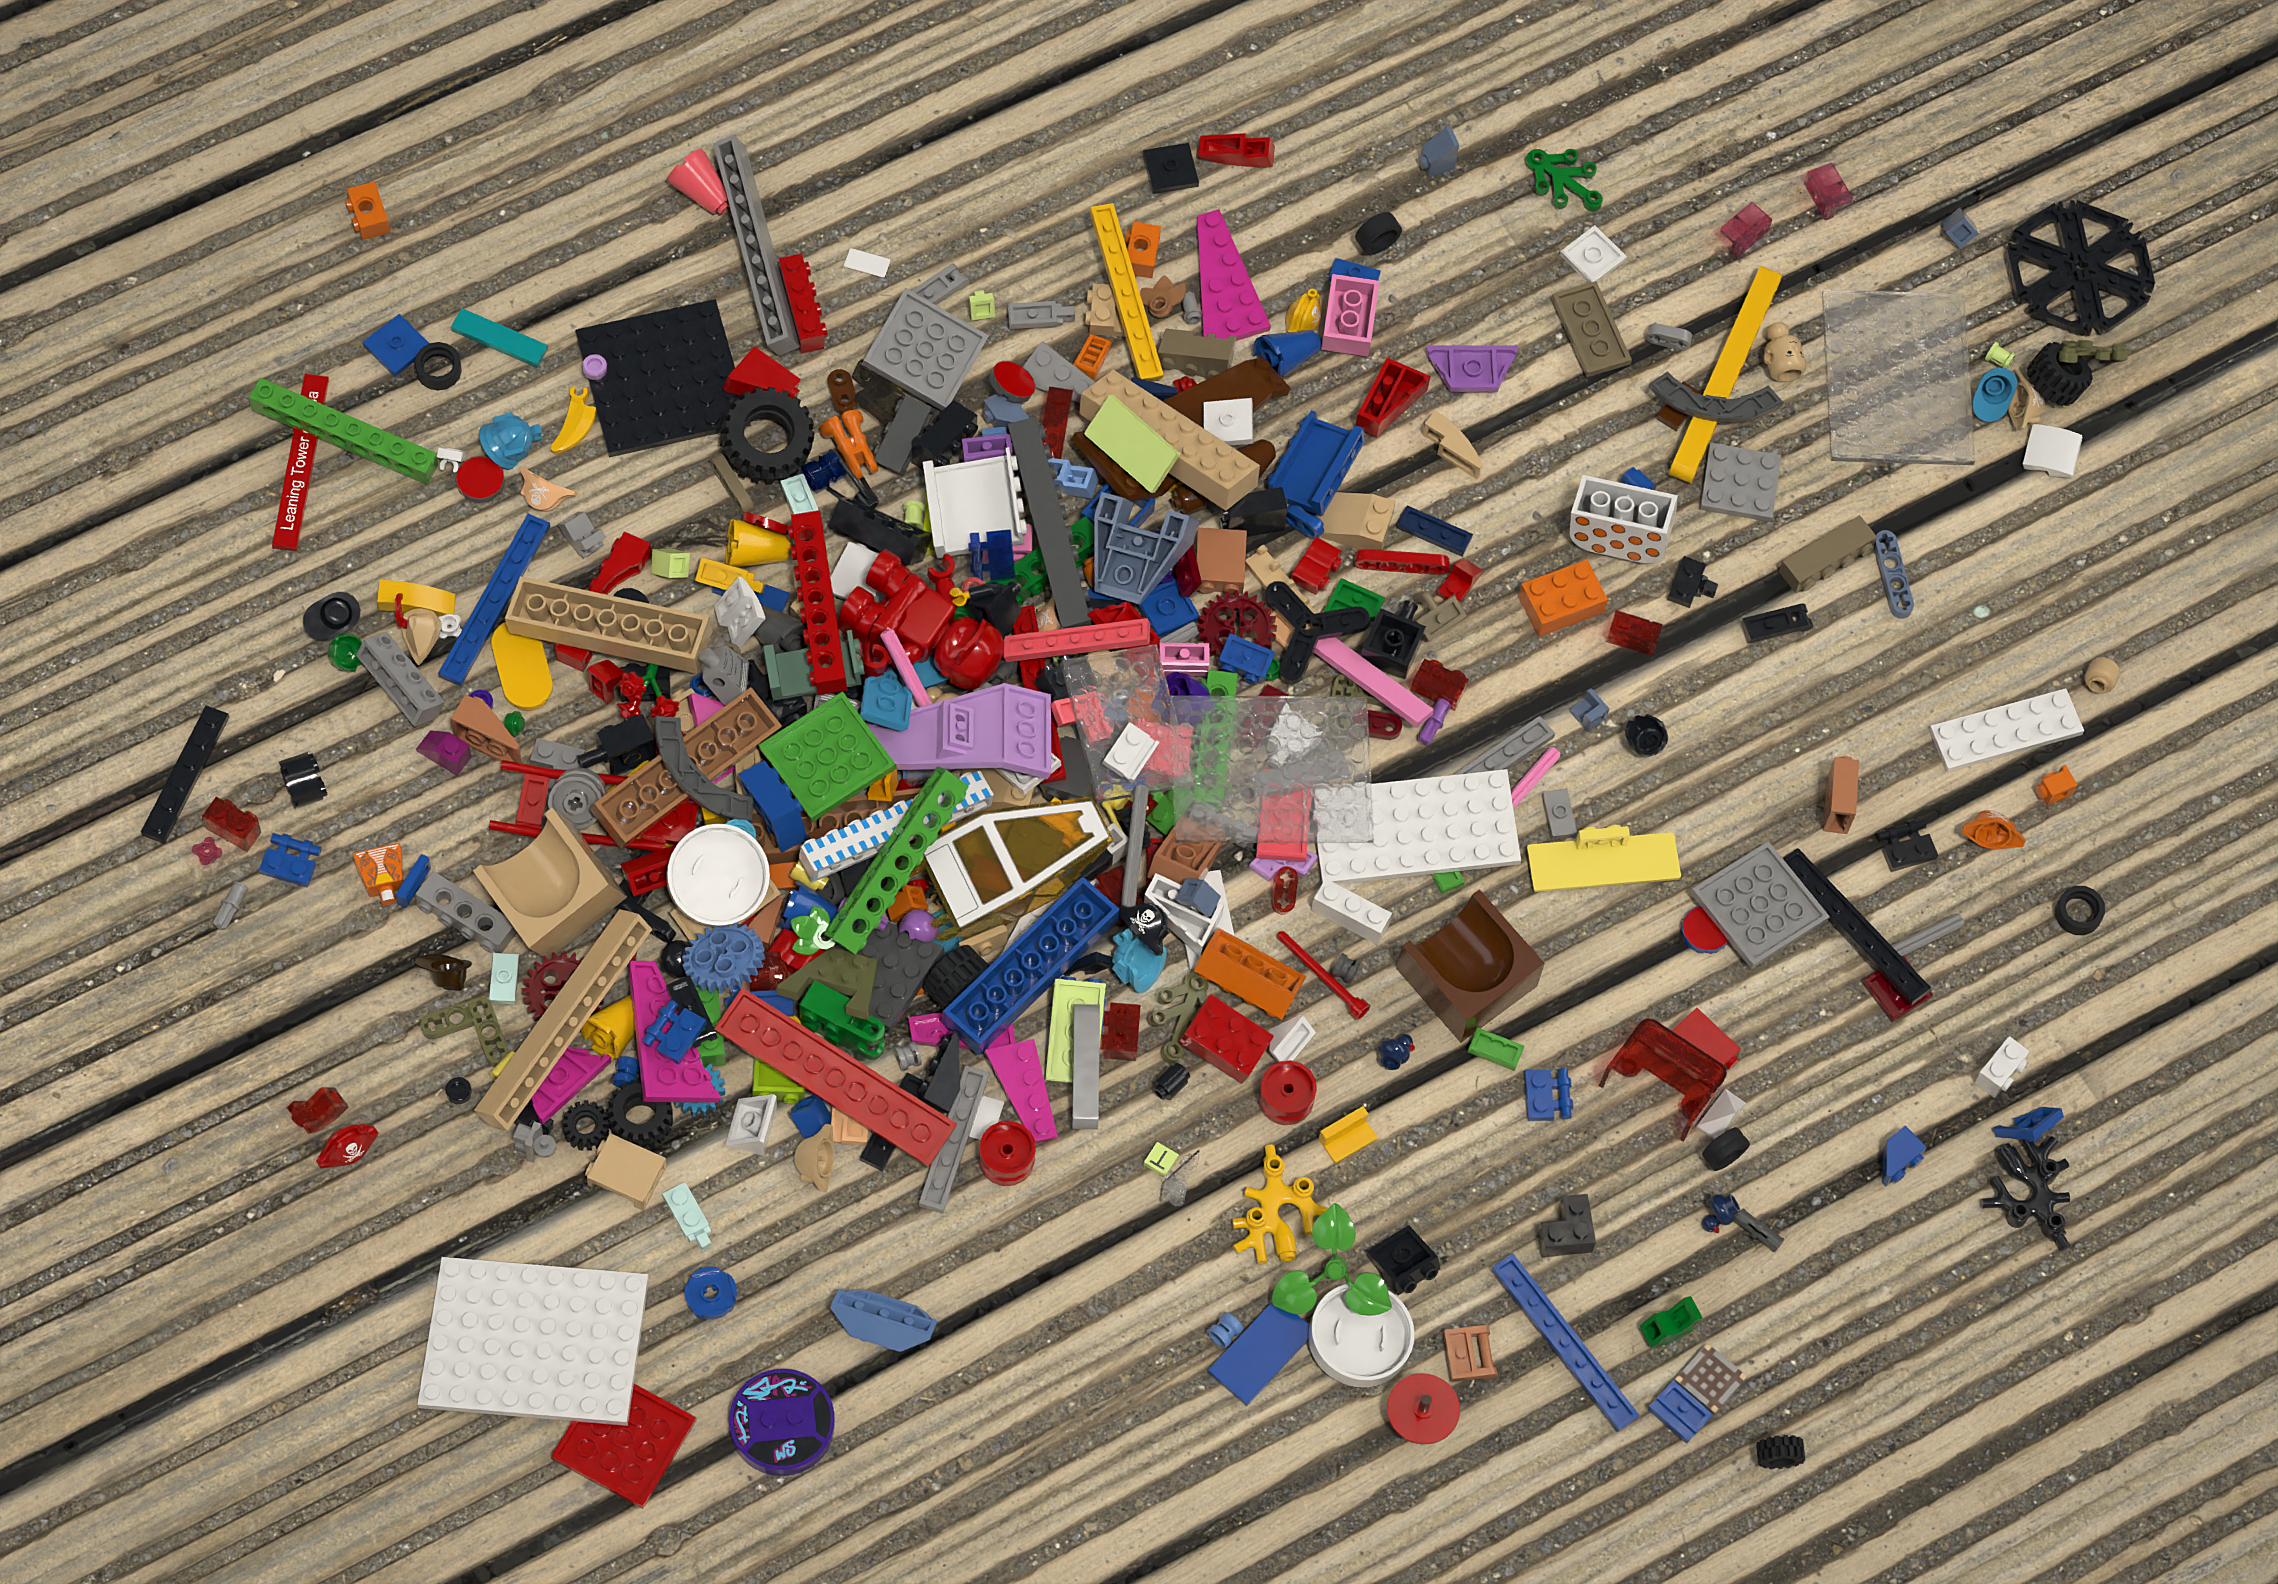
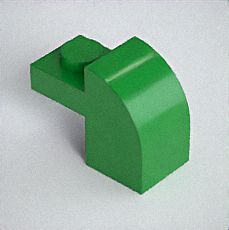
M1689 1296L1684 1297L1671 1309L1653 1314L1640 1325V1328L1650 1347L1655 1348L1669 1344L1694 1330L1693 1326L1701 1321L1703 1317L1694 1300Z

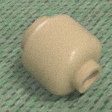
M2098 657L2093 659L2085 673L2084 680L2086 685L2095 693L2110 692L2115 687L2119 678V666L2109 658Z

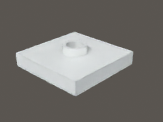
M1252 398L1204 402V429L1228 445L1253 444Z

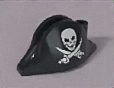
M1142 903L1132 908L1118 906L1120 909L1119 915L1128 927L1157 956H1162L1163 939L1170 933L1164 910L1153 903Z

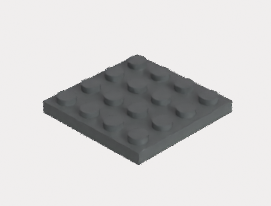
M856 920L852 924L853 930L859 926ZM888 922L884 931L872 930L867 937V943L864 948L856 953L878 960V970L872 992L869 1015L879 1019L884 1024L885 1029L892 1032L925 983L931 970L944 955V948L933 942H922L917 939L910 940L907 930L900 933L899 927ZM837 943L833 946V948L847 951ZM808 985V987L806 988L807 992L810 989L811 985ZM842 994L850 999L853 997L846 994Z

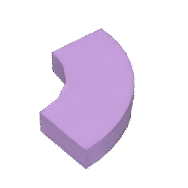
M1307 851L1306 862L1255 858L1249 864V869L1268 882L1274 877L1285 873L1296 874L1304 878L1318 861L1319 856Z

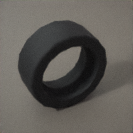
M1383 212L1363 223L1357 230L1355 239L1364 253L1374 255L1393 245L1400 237L1402 227L1392 213Z
M442 342L429 343L422 347L416 355L415 368L417 378L428 389L445 390L454 386L460 379L462 372L460 355L451 345ZM433 357H446L452 361L453 367L451 371L443 376H432L424 370L426 361Z
M2087 886L2068 888L2059 898L2055 908V916L2059 925L2066 932L2073 935H2087L2094 932L2099 927L2105 914V903L2101 895ZM2071 899L2087 901L2094 909L2093 919L2089 922L2073 920L2066 911L2067 903Z

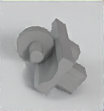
M534 1121L532 1128L520 1123L518 1124L513 1136L516 1141L515 1149L525 1152L527 1161L534 1163L536 1159L535 1153L543 1158L554 1154L556 1142L553 1137L543 1135L542 1124Z

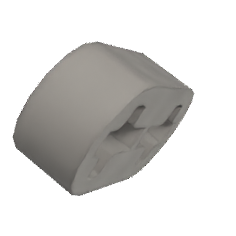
M1655 323L1649 325L1646 339L1655 345L1677 350H1687L1691 346L1692 334L1685 329Z

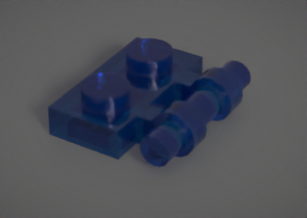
M1011 529L986 532L987 542H980L979 533H970L968 551L971 552L972 557L970 573H973V577L983 581V573L990 572L991 582L1016 579ZM988 550L989 563L982 564L981 551Z

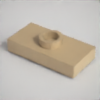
M1001 924L959 942V947L968 944L980 956L989 955L992 951L1006 946L1008 930L1004 924Z

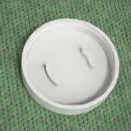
M726 824L706 825L688 833L673 850L666 873L668 891L676 907L694 922L710 927L730 926L750 916L763 901L770 878L767 857L759 843L742 829Z
M1348 1284L1341 1285L1323 1297L1311 1318L1308 1339L1312 1355L1326 1374L1343 1384L1354 1387H1372L1383 1384L1399 1373L1412 1351L1414 1325L1410 1313L1402 1301L1392 1292L1388 1291L1392 1304L1389 1311L1374 1316L1357 1314L1345 1302V1295L1351 1287Z

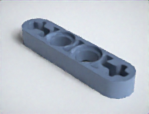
M1882 530L1876 535L1877 539L1873 546L1890 611L1896 618L1905 619L1911 615L1913 610V597L1897 538L1891 531ZM1882 539H1885L1886 542H1889V545L1887 547L1888 552L1886 553L1885 544L1880 543ZM1892 559L1897 563V567L1893 569L1885 566L1884 561ZM1897 580L1902 583L1903 588L1895 590L1891 587L1890 582ZM1901 596L1902 605L1907 606L1906 610H1902L1901 607H1898V604L1900 602L1899 597Z

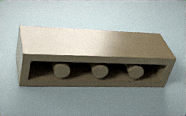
M1859 515L1784 559L1779 573L1795 593L1801 590L1807 591L1819 579H1827L1841 566L1846 568L1858 556L1862 555L1864 557L1871 553L1877 536Z

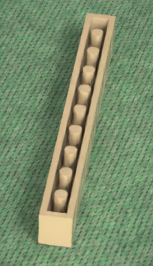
M619 909L474 1109L489 1126L506 1131L509 1130L586 1023V1020L591 1016L650 934L652 928L639 914Z

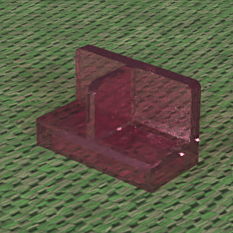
M1833 163L1807 171L1804 185L1825 221L1834 217L1836 208L1852 202L1853 197Z
M1754 202L1748 204L1720 229V232L1733 243L1730 253L1736 259L1769 232L1773 220Z

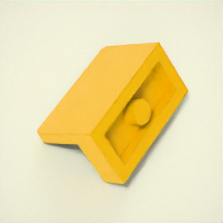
M1363 1106L1320 1131L1318 1140L1335 1164L1377 1140V1135L1367 1122L1369 1114Z

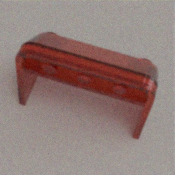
M1650 1018L1644 1019L1638 1024L1606 1067L1599 1087L1604 1088L1615 1071L1625 1077H1635L1645 1068L1685 1095L1680 1104L1682 1114L1689 1119L1680 1137V1140L1684 1142L1717 1094L1726 1078L1727 1071L1722 1063L1658 1021Z

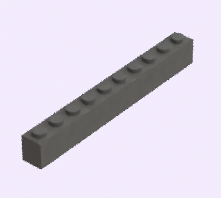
M1036 417L1009 423L1011 439L1062 629L1092 625L1091 622L1093 621L1087 614L1093 608H1087L1086 602L1090 601L1087 586H1081L1080 581L1085 580L1082 567H1076L1075 561L1079 560L1076 545L1071 546L1069 540L1074 538L1071 526H1065L1064 520L1068 519L1065 505L1060 506L1058 501L1063 499L1060 486H1054L1053 480L1057 479L1054 464H1048V459H1052L1049 445H1043L1042 440L1046 439L1043 424L1038 426Z

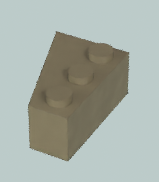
M1165 329L1157 353L1163 368L1176 369L1190 376L1197 375L1209 379L1231 367L1236 336L1229 335L1228 339L1215 338L1216 335L1214 333H1208L1207 337L1194 336V331Z

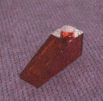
M1049 386L1043 418L1046 439L1042 441L1043 445H1049L1052 458L1062 459L1072 406L1073 390Z

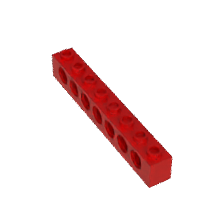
M820 510L792 514V524L788 525L789 538L795 540V545L791 546L793 560L798 561V566H794L796 581H801V587H797L799 602L804 601V608H800L802 623L807 622L808 628L803 629L805 644L810 643L811 650H806L808 665H813L814 671L809 672L811 686L817 687L818 695L847 691ZM815 601H821L820 603L813 604ZM818 622H824L821 625H816ZM825 664H830L828 667H822Z

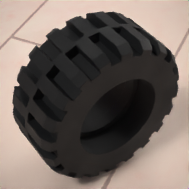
M762 387L754 388L752 394L749 391L742 393L740 399L736 398L731 403L730 409H727L720 430L719 441L720 446L723 447L722 454L726 460H730L729 465L733 470L736 468L739 470L740 477L745 479L746 476L752 478L751 482L759 483V480H765V484H773L774 479H778L780 483L781 480L787 479L788 475L793 477L798 473L799 468H803L807 462L813 446L815 432L813 431V419L808 418L809 410L806 406L801 408V400L796 396L793 399L790 398L788 391L782 390V393L775 392L776 387H768L767 391H763ZM761 418L774 420L786 429L790 438L789 444L779 452H761L752 447L744 435L746 425L751 421Z

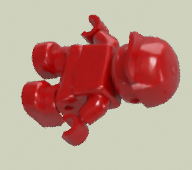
M884 549L873 562L866 577V584L886 595L881 603L875 602L873 594L860 586H857L846 599L839 614L838 629L846 635L848 630H852L853 638L867 641L868 644L873 645V656L881 659V662L878 663L869 661L864 664V672L868 676L878 677L883 675L887 671L888 664L896 667L881 638V633L890 628L895 631L912 665L918 661L926 662L934 652L935 667L944 676L950 677V683L957 687L977 689L984 685L997 670L1004 654V640L997 629L985 619L979 623L965 616L954 621L957 605L952 601L959 596L953 597L950 594V590L955 588L952 580L955 562L949 554H944L942 560V567L946 571L937 572L934 567L928 568L927 576L935 584V591L930 587L928 588L926 583L917 574L911 573L909 568L902 565L899 556Z

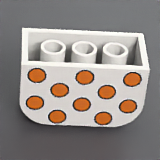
M1583 475L1571 512L1570 537L1577 546L1590 552L1639 563L1658 562L1665 555L1676 517L1678 495Z

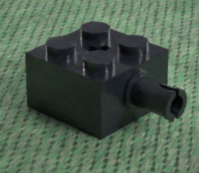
M1409 600L1403 602L1398 615L1380 608L1361 653L1364 659L1378 669L1403 679L1407 677L1423 641L1426 626L1412 621L1418 606L1412 602L1408 610Z
M753 659L748 660L750 664L748 680L751 683L747 685V690L751 687L781 725L790 715L798 713L805 716L807 714V704L802 696L773 701L768 674L763 675Z
M643 714L630 716L622 723L602 728L600 732H597V748L577 755L580 768H589L603 762L609 775H621L637 768L644 761L648 760L650 762L656 758L655 738Z

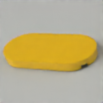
M504 622L494 631L491 640L492 651L504 696L508 703L513 704L520 710L532 711L539 709L547 703L553 692L552 678L542 640L509 633L507 624Z

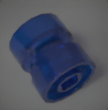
M831 449L820 455L818 461L812 460L801 467V472L804 474L809 487L817 494L828 488L830 482L836 483L847 476V473L838 462V455Z

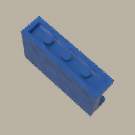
M1311 410L1308 417L1303 418L1298 434L1292 437L1287 453L1280 457L1278 468L1275 473H1271L1267 486L1269 489L1282 487L1286 503L1294 506L1298 505L1306 511L1323 516L1365 443L1363 428L1354 425L1352 431L1319 420L1316 412Z

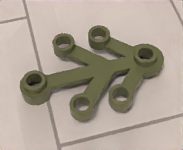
M2079 340L2078 347H2076V342L2062 341L2067 346H2062V350H2059L2058 360L2076 363L2078 356L2095 355V358L2100 360L2113 359L2125 361L2128 359V355L2131 354V350L2126 349L2127 345L2114 343L2112 347L2107 348L2093 346V341Z
M1197 972L1188 974L1184 979V984L1172 989L1168 987L1163 988L1158 994V1000L1162 1004H1169L1174 998L1187 994L1184 1003L1165 1011L1156 1010L1150 1016L1151 1023L1156 1027H1160L1166 1021L1179 1016L1171 1041L1166 1043L1161 1049V1056L1168 1063H1175L1183 1056V1047L1178 1042L1187 1029L1189 1021L1191 1023L1197 1013L1194 1007L1196 1000L1202 1005L1208 997L1206 994L1209 987L1208 980L1200 977ZM1194 980L1200 983V987L1194 985ZM1164 992L1169 994V1000L1164 998ZM1155 1015H1160L1162 1022L1157 1021ZM1174 1047L1177 1050V1054H1173L1170 1048Z

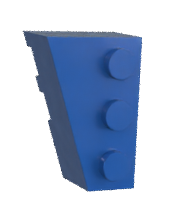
M764 760L740 772L738 776L742 789L746 796H753V807L757 814H761L768 824L766 829L769 834L774 832L780 852L782 853L805 841L804 837L807 834L800 814L803 812L802 806L797 798H791L792 794L787 784H781L777 770L774 767L770 768Z

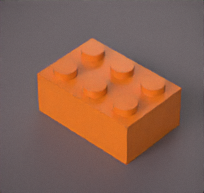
M1588 559L1522 583L1518 595L1538 637L1603 614L1608 602V598Z

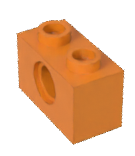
M375 181L348 188L349 198L345 199L348 212H353L355 218L351 220L355 233L360 232L362 240L390 233L388 219Z
M1133 221L1132 230H1127L1125 244H1129L1127 251L1135 276L1153 278L1161 226Z

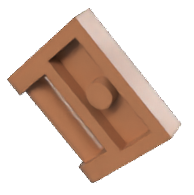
M1488 1325L1444 1330L1443 1335L1452 1382L1493 1379L1498 1376L1497 1368L1494 1367L1488 1337L1490 1335V1328ZM1472 1337H1478L1483 1368H1477Z

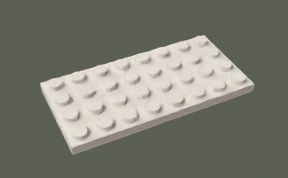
M1507 769L1310 791L1322 884L1325 879L1335 884H1345L1521 864Z

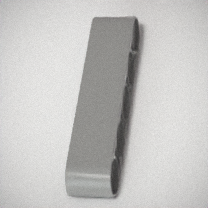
M1074 1004L1072 1129L1098 1130L1100 1004Z

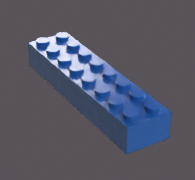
M1082 877L943 1011L942 1023L951 1031H958L959 1038L977 1055H980L1055 982V979H1059L1118 921L1120 909Z

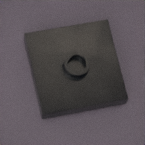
M1189 143L1143 150V158L1153 194L1199 187V180Z

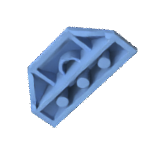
M838 1289L830 1307L851 1337L899 1352L930 1340L937 1325V1320L931 1318L920 1307L869 1290L846 1291Z

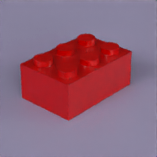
M1210 994L1202 1003L1178 1043L1242 1084L1250 1076L1274 1035Z

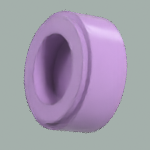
M594 354L584 359L583 373L587 378L597 380L605 376L607 363L602 356Z

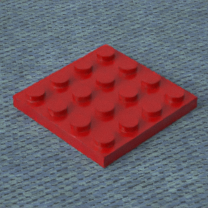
M634 1384L628 1426L572 1421L551 1455V1459L644 1509L696 1423L697 1418Z

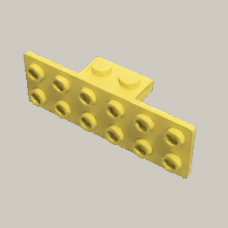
M1611 825L1602 829L1587 827L1579 830L1576 841L1530 844L1527 846L1534 892L1670 881L1681 878L1675 836L1672 832L1630 836L1628 826Z

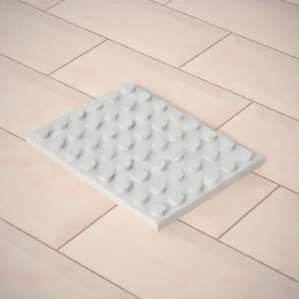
M442 1257L418 1407L628 1426L649 1275Z

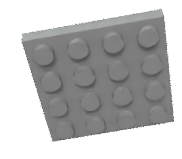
M905 288L864 358L862 365L943 411L953 400L989 335Z
M1769 841L1693 887L1690 892L1751 969L1824 924L1830 917Z

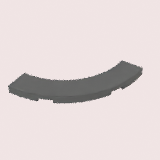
M1668 371L1649 383L1648 386L1657 397L1676 410L1699 419L1715 422L1752 420L1774 412L1782 407L1784 403L1769 385L1754 393L1741 396V398L1727 399L1726 397L1707 394L1704 396L1693 392L1691 388L1679 382Z
M655 716L654 729L660 756L667 771L680 789L701 807L714 814L731 820H747L751 823L753 817V796L731 792L709 781V778L692 762L686 751L681 731V718Z

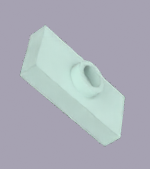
M493 953L489 1001L492 1004L515 1005L519 954Z

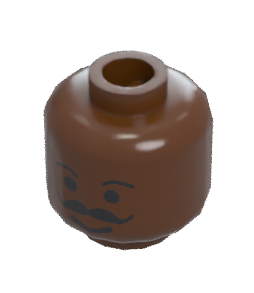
M1185 483L1175 488V497H1172V503L1176 511L1181 510L1185 515H1191L1205 509L1207 501H1209V499Z

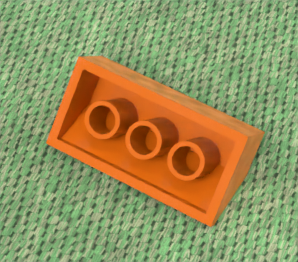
M1219 927L1193 970L1199 973L1203 979L1217 983L1226 992L1242 997L1246 1003L1256 1005L1265 1010L1271 1017H1278L1281 1020L1307 977Z

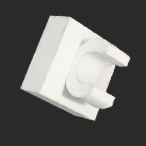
M439 447L437 457L444 458L440 462V469L445 470L446 463L452 462L454 465L453 472L456 473L460 467L459 461H465L467 451Z

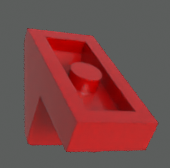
M1465 558L1460 559L1452 565L1450 575L1437 590L1436 595L1444 600L1455 595L1458 602L1461 603L1484 570Z
M610 660L590 665L587 668L589 691L608 705L614 699L613 687L622 679V675L625 672Z

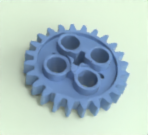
M736 923L732 927H714V930L706 927V934L697 933L698 940H690L691 947H686L685 952L687 955L682 956L684 961L682 965L687 976L690 975L695 987L699 985L701 991L708 987L710 994L715 989H718L720 994H722L725 988H728L730 992H733V986L735 985L742 988L744 980L749 983L752 982L750 975L758 976L756 968H763L761 960L765 959V948L759 934L756 935L753 928L748 930L746 924L740 928L739 924Z

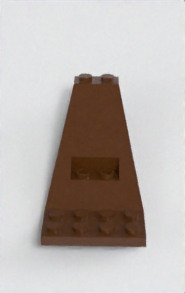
M1265 358L1246 360L1162 402L1204 428V402L1252 398L1254 413L1270 398L1288 396L1291 388ZM1085 431L1074 433L1072 441L1122 498L1133 502L1160 497L1179 481V479L1168 473L1156 492L1150 493L1084 434Z

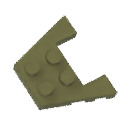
M832 947L779 983L776 987L777 995L798 1000L808 985H812L816 980L839 993L853 996L846 1005V1014L867 1020L876 981L878 960Z

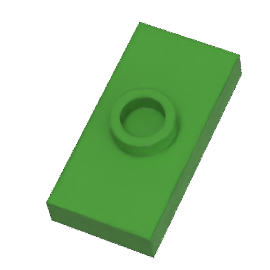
M1477 1027L1468 1053L1515 1071L1525 1046Z

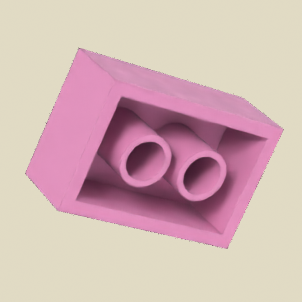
M1332 274L1321 350L1369 356L1380 281Z

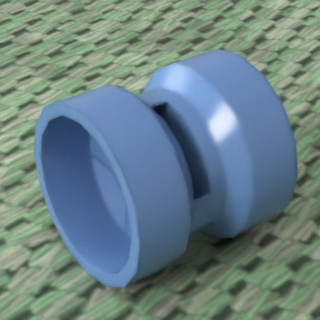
M1224 1312L1219 1317V1322L1216 1325H1212L1207 1330V1333L1218 1346L1226 1349L1231 1344V1339L1234 1336H1238L1244 1328L1233 1315Z

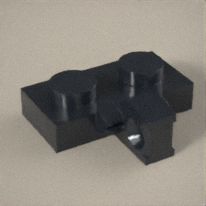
M1683 556L1667 600L1690 608L1694 596L1701 597L1702 594L1714 598L1718 584L1708 580V577L1703 575L1706 567L1705 563Z

